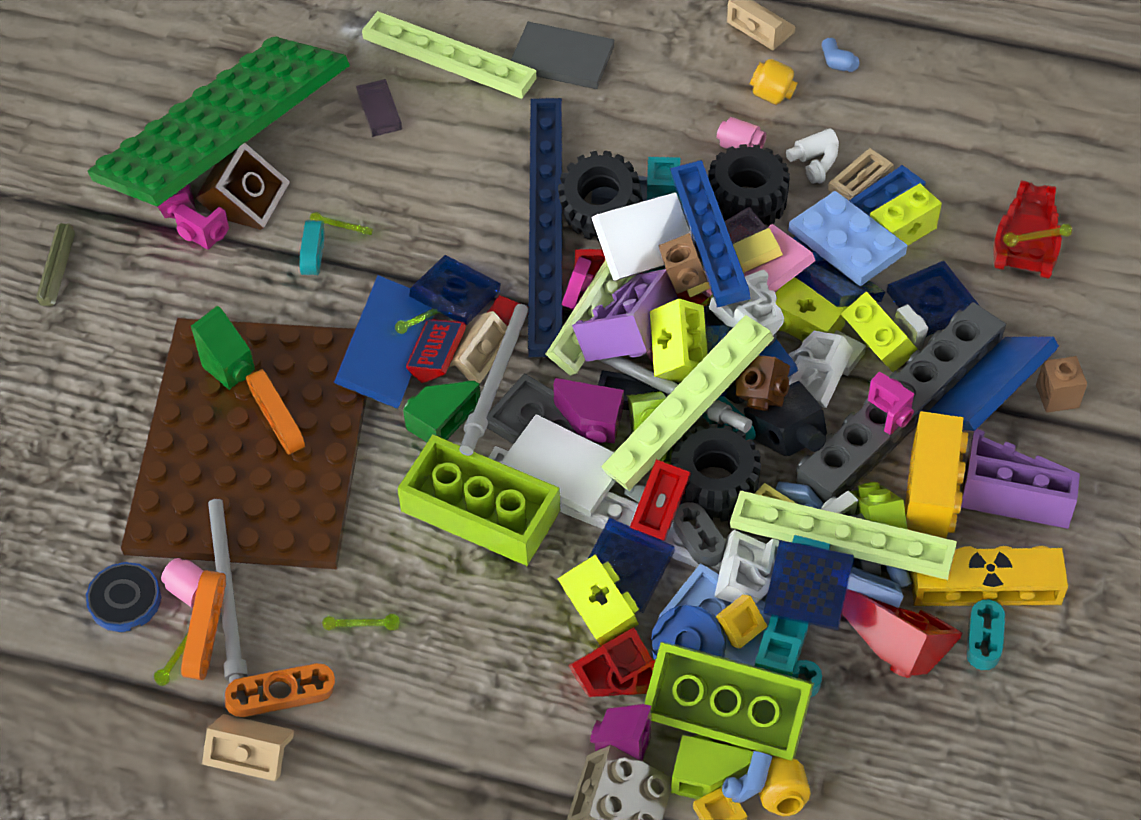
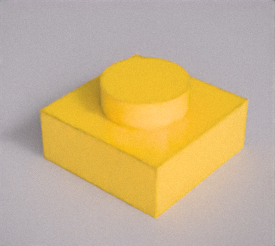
M745 594L741 595L716 615L732 647L740 649L768 627L752 597Z
M722 787L693 801V809L700 820H747L748 818L740 803H735L732 801V798H727L723 795Z

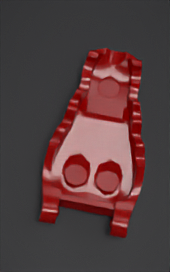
M1021 180L1016 198L1010 204L1007 214L1003 215L996 231L993 245L995 269L1004 270L1005 266L1040 272V277L1049 279L1059 257L1062 242L1061 225H1058L1059 213H1057V206L1054 205L1056 196L1055 186H1035L1032 182L1029 183L1028 181Z

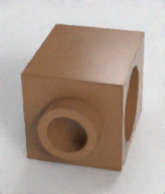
M690 233L658 245L666 271L677 294L708 282Z
M1077 356L1046 360L1042 364L1036 387L1046 413L1080 408L1087 387V381Z

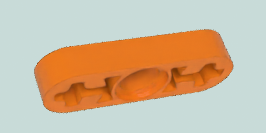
M261 369L247 375L246 380L250 391L286 453L290 455L305 448V443L298 426L265 371Z
M204 570L200 576L182 659L181 673L185 678L204 680L208 673L226 587V576L224 573Z
M315 663L238 678L230 682L226 688L225 706L236 717H248L322 702L328 699L333 692L335 675L327 665ZM313 676H318L320 681H325L323 689H316L314 684H310ZM296 679H300L302 694H297L298 684ZM275 682H284L289 685L291 693L287 697L279 699L270 694L269 688ZM258 686H263V702L259 701ZM238 691H244L246 696H250L248 697L247 704H241L239 699H235Z

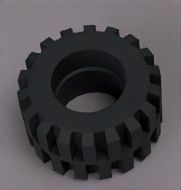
M742 144L736 149L733 146L727 148L726 153L720 152L716 156V160H712L710 170L708 171V178L724 222L729 223V228L736 229L742 226L747 231H750V228L761 230L765 224L770 226L775 223V218L780 219L783 216L787 206L790 173H788L789 168L787 164L782 163L783 158L779 154L773 155V150L769 148L765 150L760 149V145L753 144V147H747L746 144Z
M597 151L590 152V157L585 158L584 155L577 157L578 163H569L567 166L568 173H562L560 177L561 184H558L559 199L568 225H572L573 231L578 235L583 231L584 238L589 240L596 236L599 241L591 217L643 201L637 171L634 172L633 165L629 161L624 162L623 156L617 154L615 157H612L610 151H604L603 155H598ZM609 187L618 192L613 200L603 205H592L584 201L587 194L596 188Z
M710 424V428L707 429L699 426L695 428L694 434L688 431L683 435V441L678 440L675 444L671 457V465L691 473L679 505L687 502L700 505L712 522L713 518H720L721 522L728 521L729 515L733 514L740 491L754 494L759 488L761 471L760 452L755 450L756 444L752 439L745 440L746 434L739 430L735 433L732 431L733 427L725 425L724 428H718V424ZM708 467H719L729 471L731 475L725 478L714 479L702 475L699 471Z

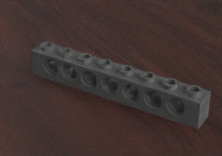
M974 302L964 311L958 310L943 331L937 330L922 351L916 350L909 358L907 365L900 372L896 370L889 376V378L898 380L903 387L914 393L911 408L914 410V414L909 423L904 428L899 426L891 435L884 432L887 413L867 401V397L863 407L857 413L851 412L835 434L830 433L826 436V442L819 451H816L812 456L806 455L800 461L796 468L798 473L796 484L810 486L823 502V505L830 498H838L846 491H851L917 427L920 411L928 412L1002 340L1006 323Z

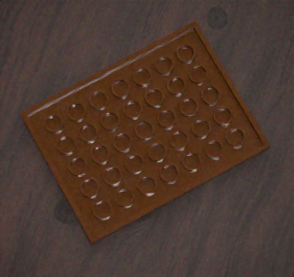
M177 318L121 544L123 555L215 561L208 502L213 499H221L223 501L231 563L337 570L367 396L334 383L355 329L231 321L251 350L255 367L251 374L261 369L265 371L301 432L305 448L288 455L254 399L247 380L237 383L229 390L202 367L191 325L199 319Z

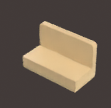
M728 0L727 22L773 51L795 33V26L753 0Z
M494 311L471 317L467 321L465 332L449 367L456 366L469 381L481 383L493 365L508 326Z
M223 714L207 727L202 764L276 781L281 774L284 747L293 739L294 730Z

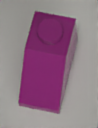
M555 378L554 404L576 433L592 442L615 444L623 413L624 390Z
M639 704L607 708L603 721L596 720L591 733L590 742L595 744V752L612 745L643 762L651 740L652 706Z

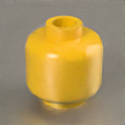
M768 59L765 63L759 62L749 85L753 86L752 91L755 96L778 105L783 101L784 97L789 100L791 99L798 83L793 81V68L774 59Z
M776 756L772 757L765 786L759 792L761 803L766 810L777 815H795L801 811L811 795L804 767L794 758L790 761Z

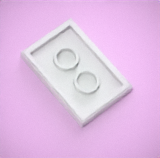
M676 192L591 217L613 281L665 266L658 245L690 233Z
M537 414L500 462L559 487L560 502L588 517L592 516L616 482L601 467L614 452Z

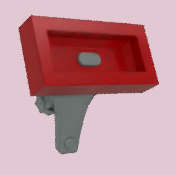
M656 459L646 486L635 485L630 491L625 489L624 494L639 503L630 528L665 541L691 473Z

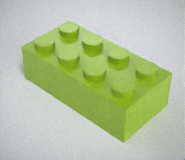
M432 435L397 488L401 512L528 566L561 511L560 488L476 452H473L470 456L463 455L459 450V445Z
M661 642L644 704L652 706L651 721L792 761L796 756L814 683L673 643Z

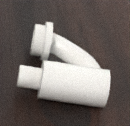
M829 128L795 142V147L786 150V156L790 162L797 159L805 162L824 154L820 162L813 160L810 162V165L806 166V175L809 181L813 184H821L825 182V174L833 165L838 155L839 142L837 135L833 129Z

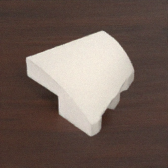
M764 269L745 276L751 299L718 308L714 297L710 301L709 309L730 329L745 315L770 330L772 335L779 330L784 322L781 308L776 305V294L774 290H769L767 280L769 276Z
M813 331L803 340L800 348L789 354L798 368V372L788 377L789 385L799 380L821 407L827 408L853 352L845 337L838 334Z
M733 530L727 536L714 597L734 602L741 595L745 594L751 596L753 601L757 603L784 575L782 573L787 560L786 555L791 546L775 538L765 544Z

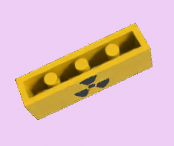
M971 546L958 548L955 550L948 580L910 571L913 582L914 606H974L978 601L984 599L996 601L1000 605H1062L1068 589L1062 548H1049L1047 546H1035L1033 548L1000 546L995 549H976Z

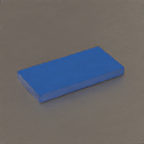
M377 275L334 383L398 409L412 375L407 370L406 364L426 321L432 320L438 306V304L433 302L436 299L430 296L426 299L421 296L423 293Z
M1004 337L928 412L963 417L962 430L975 431L1057 350L1059 345L1054 337Z

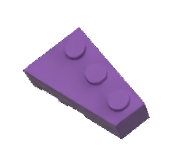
M666 269L637 274L612 294L614 301L605 308L603 305L596 306L592 310L594 317L589 321L583 322V320H579L572 325L586 362L624 355L639 357L649 351L652 345L650 311L678 299Z
M976 429L973 432L967 456L961 508L1068 529L1077 503L1080 474L1038 455L1035 459L1015 451L1016 445L1007 441L1004 445L985 438V432Z

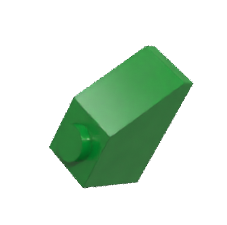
M218 305L191 325L202 367L230 390L237 383L246 380V376L255 370L250 348Z
M466 381L424 387L417 396H412L404 406L403 413L406 430L425 442H428L432 435L448 440L467 420L468 416L474 412L481 395L480 384L476 381Z

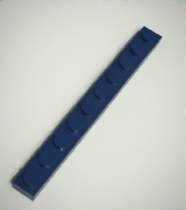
M562 98L530 99L528 357H548L545 354L562 329V206L558 192V184H561L560 177L562 175Z

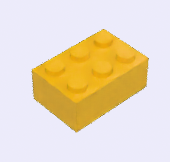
M920 411L911 450L905 500L908 530L945 539L948 533L955 532L957 514H960L963 493L960 492V484L963 483L966 462H963V454L966 453L968 432H962L963 417Z

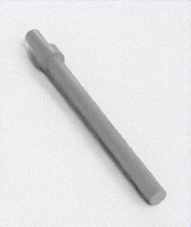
M524 304L516 305L474 413L470 414L464 426L465 435L459 448L463 455L470 456L473 454L478 439L483 437L486 431L488 413L528 313V307Z
M622 356L599 360L668 395L679 385L671 380L654 377L653 371ZM715 400L704 412L710 420L720 425L726 423L744 433H747L752 426V420L732 411L730 405L720 400Z
M213 499L208 502L216 572L224 573L226 576L221 616L227 661L223 664L225 680L230 683L235 679L248 677L246 660L242 659L223 501L221 499ZM238 691L235 699H239L241 704H247V697L244 691Z

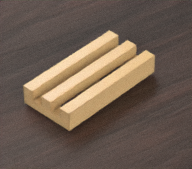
M869 148L828 183V191L831 193L837 191L849 201L894 170V164ZM872 159L874 160V162L869 167L859 172L857 174V177L854 178L849 184H847L846 186L843 185L853 175H855L859 170H861L866 164H868Z

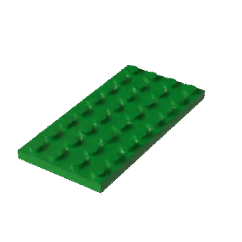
M280 37L268 38L262 43V47L253 53L242 56L239 59V63L231 69L217 74L216 79L210 84L197 88L192 93L193 96L186 101L173 105L165 116L159 120L149 122L141 133L124 140L120 147L111 154L100 157L95 162L96 165L87 170L92 181L158 207L350 66L346 55Z

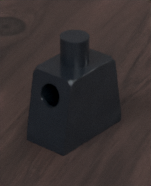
M799 380L789 385V390L784 397L782 407L769 406L767 411L750 407L744 408L745 417L752 420V426L755 430L756 437L753 440L783 456H791L804 448L816 452L826 442L827 428L823 409Z

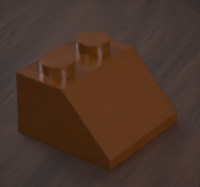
M244 143L214 165L195 199L211 212H214L218 207L224 209L227 221L261 230L266 226L290 181L250 146Z

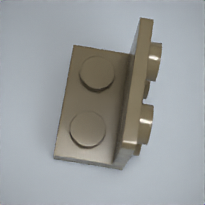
M612 745L606 746L587 755L567 820H663L671 792L672 778Z

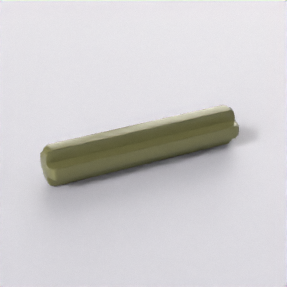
M60 223L56 227L36 296L41 306L47 305L51 307L56 303L75 236L73 226L69 223L66 225Z

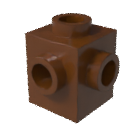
M758 355L736 378L735 395L747 401V407L767 411L769 406L782 407L784 397L789 390L788 375L790 365L776 357Z

